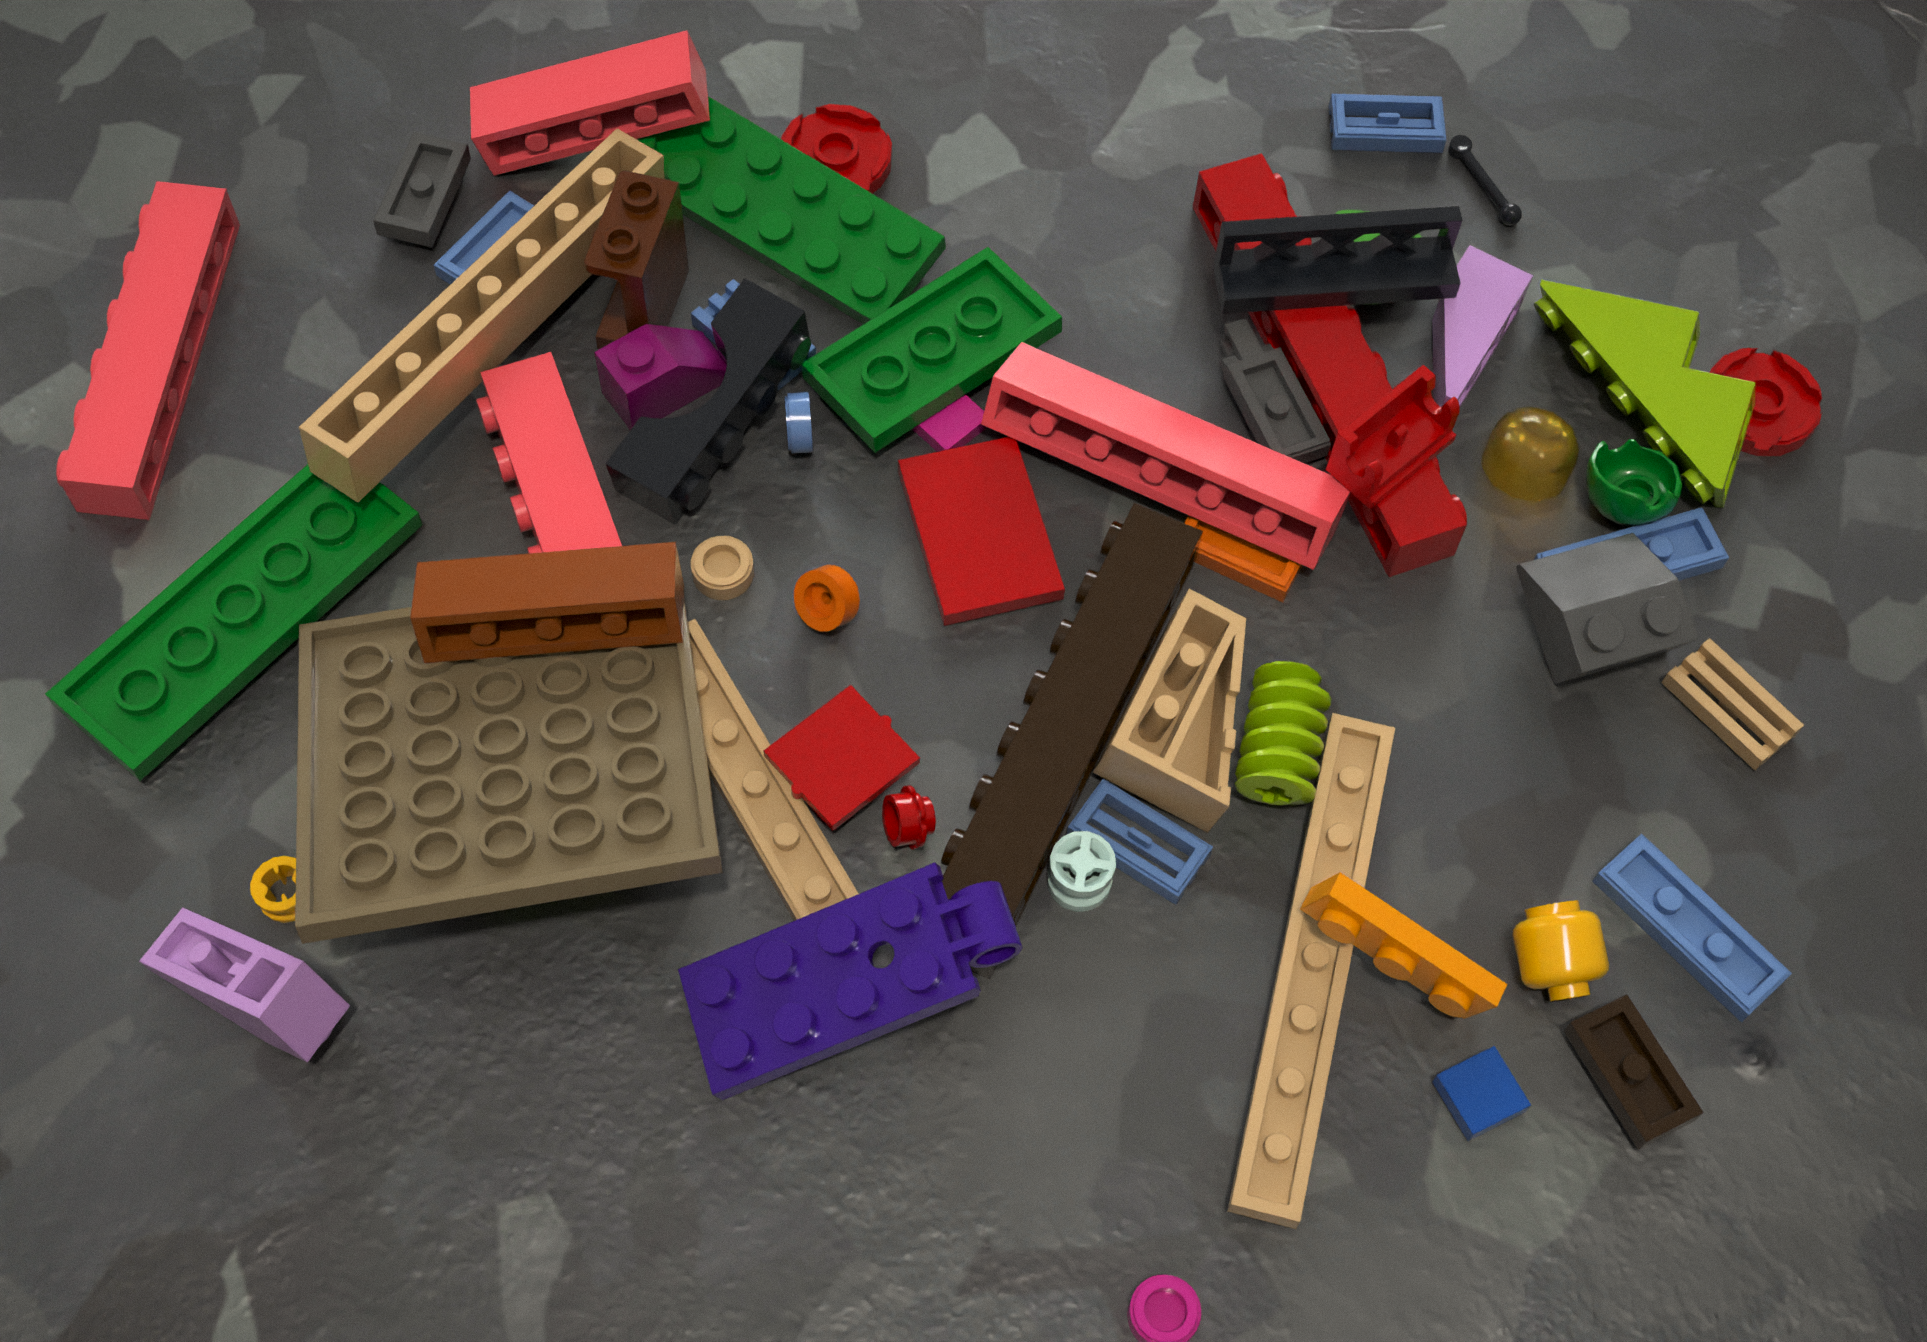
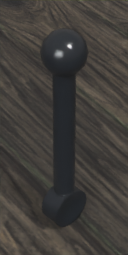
M1464 135L1454 136L1449 144V154L1453 158L1462 159L1500 209L1499 218L1501 222L1508 226L1516 225L1522 218L1520 207L1507 201L1471 153L1472 141Z

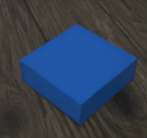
M1495 1046L1437 1074L1432 1081L1467 1141L1525 1113L1531 1106Z

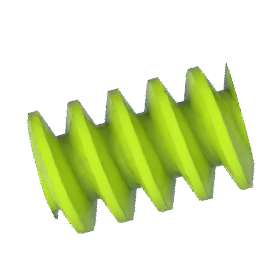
M1275 661L1261 665L1254 672L1252 680L1254 690L1251 692L1248 702L1250 712L1246 716L1243 728L1246 735L1243 736L1239 752L1242 757L1238 760L1235 775L1237 781L1234 783L1236 790L1240 794L1253 801L1272 805H1302L1314 800L1316 789L1308 781L1317 778L1320 771L1319 764L1313 758L1320 756L1323 751L1324 743L1318 735L1324 733L1327 728L1328 720L1322 713L1329 710L1332 698L1327 691L1319 687L1322 680L1319 673L1306 664Z

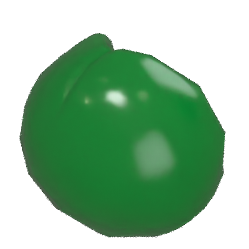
M1629 439L1621 447L1612 450L1608 449V444L1605 441H1601L1595 447L1588 461L1586 484L1589 500L1607 520L1620 525H1642L1666 517L1676 507L1682 490L1680 474L1677 465L1661 451L1639 446L1635 439Z

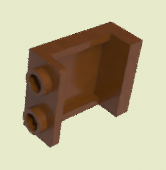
M626 170L621 171L617 177L584 259L586 272L617 280L595 336L598 350L645 324L667 327L669 325L689 272L679 182Z

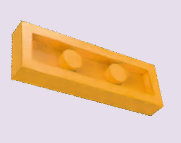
M1341 872L1311 887L1300 910L1318 921L1317 925L1325 935L1338 942L1354 945L1373 958V963L1378 970L1391 978L1408 981L1429 995V1002L1436 1009L1447 1015L1465 1019L1496 1008L1508 985Z

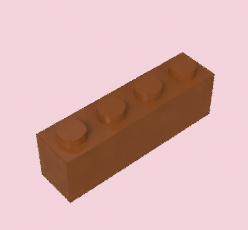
M676 542L417 562L410 619L424 663L682 643L684 641V582Z

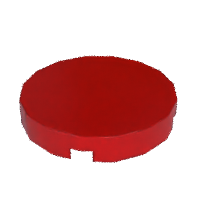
M827 104L816 107V113L810 114L803 118L802 113L790 122L781 137V140L871 193L881 188L891 172L892 142L888 132L886 135L885 131L880 128V121L871 113L852 105Z
M1742 348L1724 355L1711 368L1709 373L1755 382V406L1741 451L1754 456H1782L1799 449L1814 433L1822 415L1820 402L1823 399L1821 389L1809 370L1789 355L1774 350L1771 355L1765 353H1755L1758 348Z

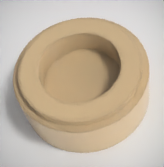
M715 536L699 544L691 557L692 578L696 588L703 595L715 600H729L742 595L750 587L754 578L753 557L747 545L731 536Z

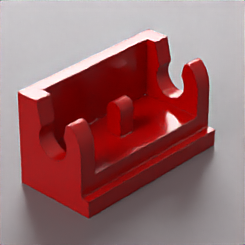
M1425 365L1419 367L1337 433L1326 471L1370 510L1455 441L1457 434L1452 430L1460 412L1459 402L1456 397H1452L1440 407L1434 401L1431 391L1435 388L1436 375Z

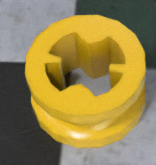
M279 856L262 863L254 872L250 882V892L255 903L266 916L274 921L283 923L295 921L296 892L289 899L285 894H282V901L276 902L277 898L270 890L278 880H281L286 885V877L292 876V881L296 885V858Z

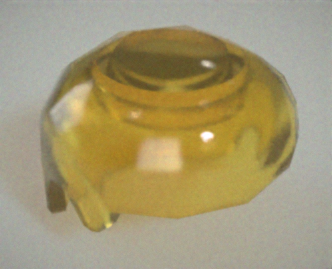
M1532 406L1518 407L1512 412H1507L1495 424L1482 455V467L1494 486L1511 497L1536 502L1555 497L1563 491L1577 465L1580 448L1573 427L1554 412Z

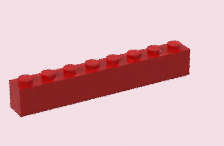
M1262 153L1199 171L1193 210L1215 251L1222 222L1297 217L1288 201L1284 180L1280 174H1273ZM1305 238L1295 245H1312V238ZM1262 242L1235 243L1234 250L1253 249ZM1351 305L1248 312L1265 345L1271 344L1274 349L1281 347L1325 429L1331 443L1328 455L1324 456L1328 462L1337 433L1392 390L1387 380V371L1382 357L1377 351H1371L1361 333L1359 316ZM1434 457L1371 510L1352 493L1348 499L1388 577L1454 556L1467 526V515L1464 505L1457 495H1451L1440 476L1437 457Z

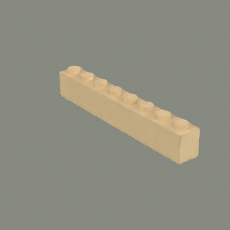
M618 128L613 131L299 426L310 472L356 502H359L482 382L480 372L498 367L592 275L586 272L584 259L619 173L626 170L664 179V155Z

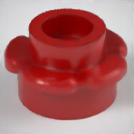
M910 785L903 786L900 793L885 796L882 805V819L890 844L894 847L909 845V848L912 850L924 846L927 835H932L936 826L935 811L930 798L916 793L915 788Z

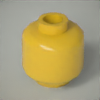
M1578 900L1525 909L1526 920L1521 921L1515 926L1512 935L1523 984L1534 990L1547 989L1550 1002L1591 995L1588 982L1602 978L1609 970V961L1598 916L1591 911L1580 910Z

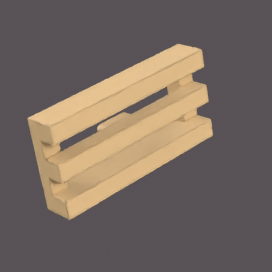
M1710 638L1700 646L1697 652H1692L1688 655L1680 666H1675L1670 670L1661 682L1754 770H1757L1794 738L1804 726L1802 722ZM1690 675H1693L1719 700L1718 705L1689 678ZM1739 718L1765 744L1761 746L1734 719Z

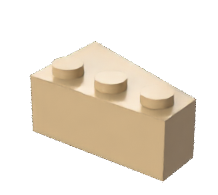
M1189 588L1170 618L1093 773L1207 833L1230 805L1231 787H1228L1231 753L1235 749L1236 730L1233 729L1236 696L1240 692L1246 628L1245 617Z

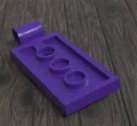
M934 862L678 969L712 1095L725 1100L978 997L981 989L977 978L972 974L970 966L975 968L995 966L1014 958L1023 949L1001 883L996 881L976 883L959 890L948 900L942 883L944 877L941 868ZM882 945H891L894 949L892 962L887 967L876 968L872 960L875 950Z

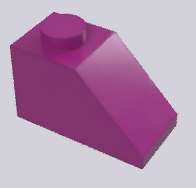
M645 324L594 352L601 392L629 430L632 429L641 416L662 419L718 388L724 379L727 367L723 358L702 331Z

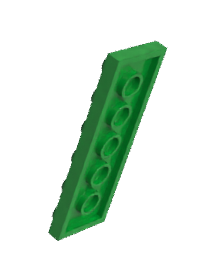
M709 96V121L637 139L664 155V179L679 182L682 213L684 216L861 324L867 323L907 298L946 249L945 236Z
M307 464L48 690L45 695L56 709L135 778L141 781L299 638L300 624L313 623L319 620L423 525L419 512L381 482L359 502H356L311 473Z

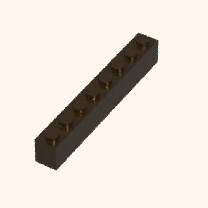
M1136 503L1133 504L1123 524L1113 521L1101 547L1100 555L1106 558L1099 572L1089 569L1079 587L1075 604L1081 607L1074 621L1072 622L1064 618L1055 633L1049 651L1050 654L1055 655V658L1048 672L1038 669L1030 681L1023 700V704L1029 706L1021 724L1011 721L1001 738L996 756L1002 758V761L994 777L983 774L975 788L969 805V810L974 811L975 814L967 830L964 831L956 828L945 847L941 864L947 866V869L943 875L942 883L948 900L956 892L967 886L985 881L999 882L1002 885L1015 926L1017 927L1049 862L1052 849L1059 841L1196 563L1203 533L1202 530ZM997 965L985 968L970 966L972 972L991 980Z

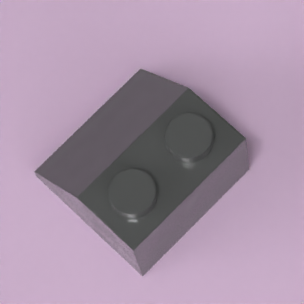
M1634 533L1516 566L1554 685L1667 653L1698 640L1678 578Z

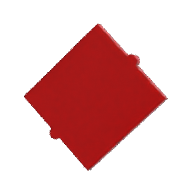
M849 685L763 750L764 757L791 785L792 797L795 799L803 798L832 831L920 763V757L891 728V718L888 715L880 716L852 685Z

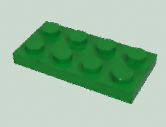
M986 247L801 364L803 379L876 453L993 377L1021 342L1038 348L1061 333L1062 316L989 247Z

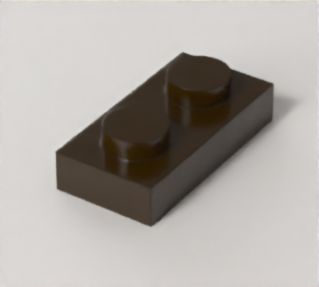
M1627 994L1570 1022L1564 1030V1033L1638 1150L1696 1121L1704 1113Z

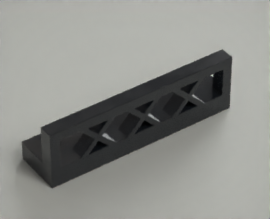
M1459 206L1222 222L1213 264L1222 314L1456 298L1461 283L1453 254V247L1463 221ZM1440 229L1438 236L1412 238L1423 230ZM1364 234H1380L1370 241L1354 242V240ZM1305 238H1322L1312 245H1295ZM1262 242L1253 249L1234 250L1235 243Z

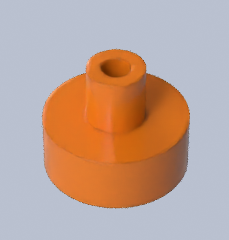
M824 565L808 571L798 579L794 588L796 610L801 619L814 630L827 632L853 620L858 612L860 604L858 586L850 574L839 566Z

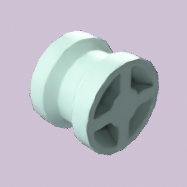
M1074 831L1064 835L1054 845L1049 859L1047 888L1053 900L1061 907L1074 912L1090 911L1099 907L1108 898L1116 869L1115 853L1111 845L1100 835L1089 831ZM1070 872L1076 875L1075 879L1070 875Z

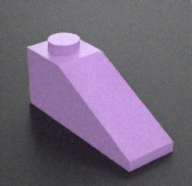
M1469 245L1456 265L1461 283L1456 298L1439 299L1432 319L1433 373L1436 375L1433 399L1440 407L1452 397L1457 398L1461 407L1519 312L1533 275Z
M183 907L139 961L148 970L264 1042L305 1062H308L320 1045L327 1040L335 1025L350 1007L303 960Z

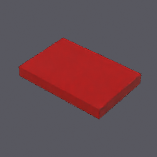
M1005 437L898 460V474L944 626L1064 599L1065 587L1016 439Z

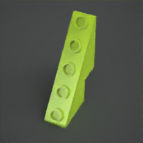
M1541 280L1542 298L1534 303V307L1544 323L1552 331H1556L1561 327L1573 341L1569 345L1570 350L1580 365L1588 373H1592L1597 369L1609 382L1610 385L1606 387V391L1616 407L1626 416L1634 412L1647 428L1643 431V435L1652 449L1661 451L1667 457L1672 456L1685 472L1681 474V479L1693 497L1701 504L1710 500L1715 507L1724 508L1755 406V382L1690 369L1700 336L1699 312Z

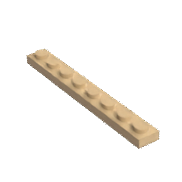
M1332 713L1329 720L1320 761V771L1315 785L1316 794L1311 804L1227 1212L1297 1229L1301 1222L1354 945L1338 942L1325 935L1319 929L1318 921L1300 910L1311 887L1339 872L1365 888L1395 733L1394 727Z

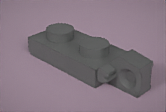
M1246 317L1224 324L1223 339L1219 343L1226 357L1221 359L1222 363H1220L1224 374L1223 378L1257 443L1302 463L1327 456L1331 447L1330 439L1281 347L1274 349L1271 344L1261 346Z

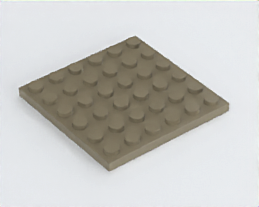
M685 597L684 641L682 643L424 663L410 619L412 607L299 625L295 928L302 944L723 873Z

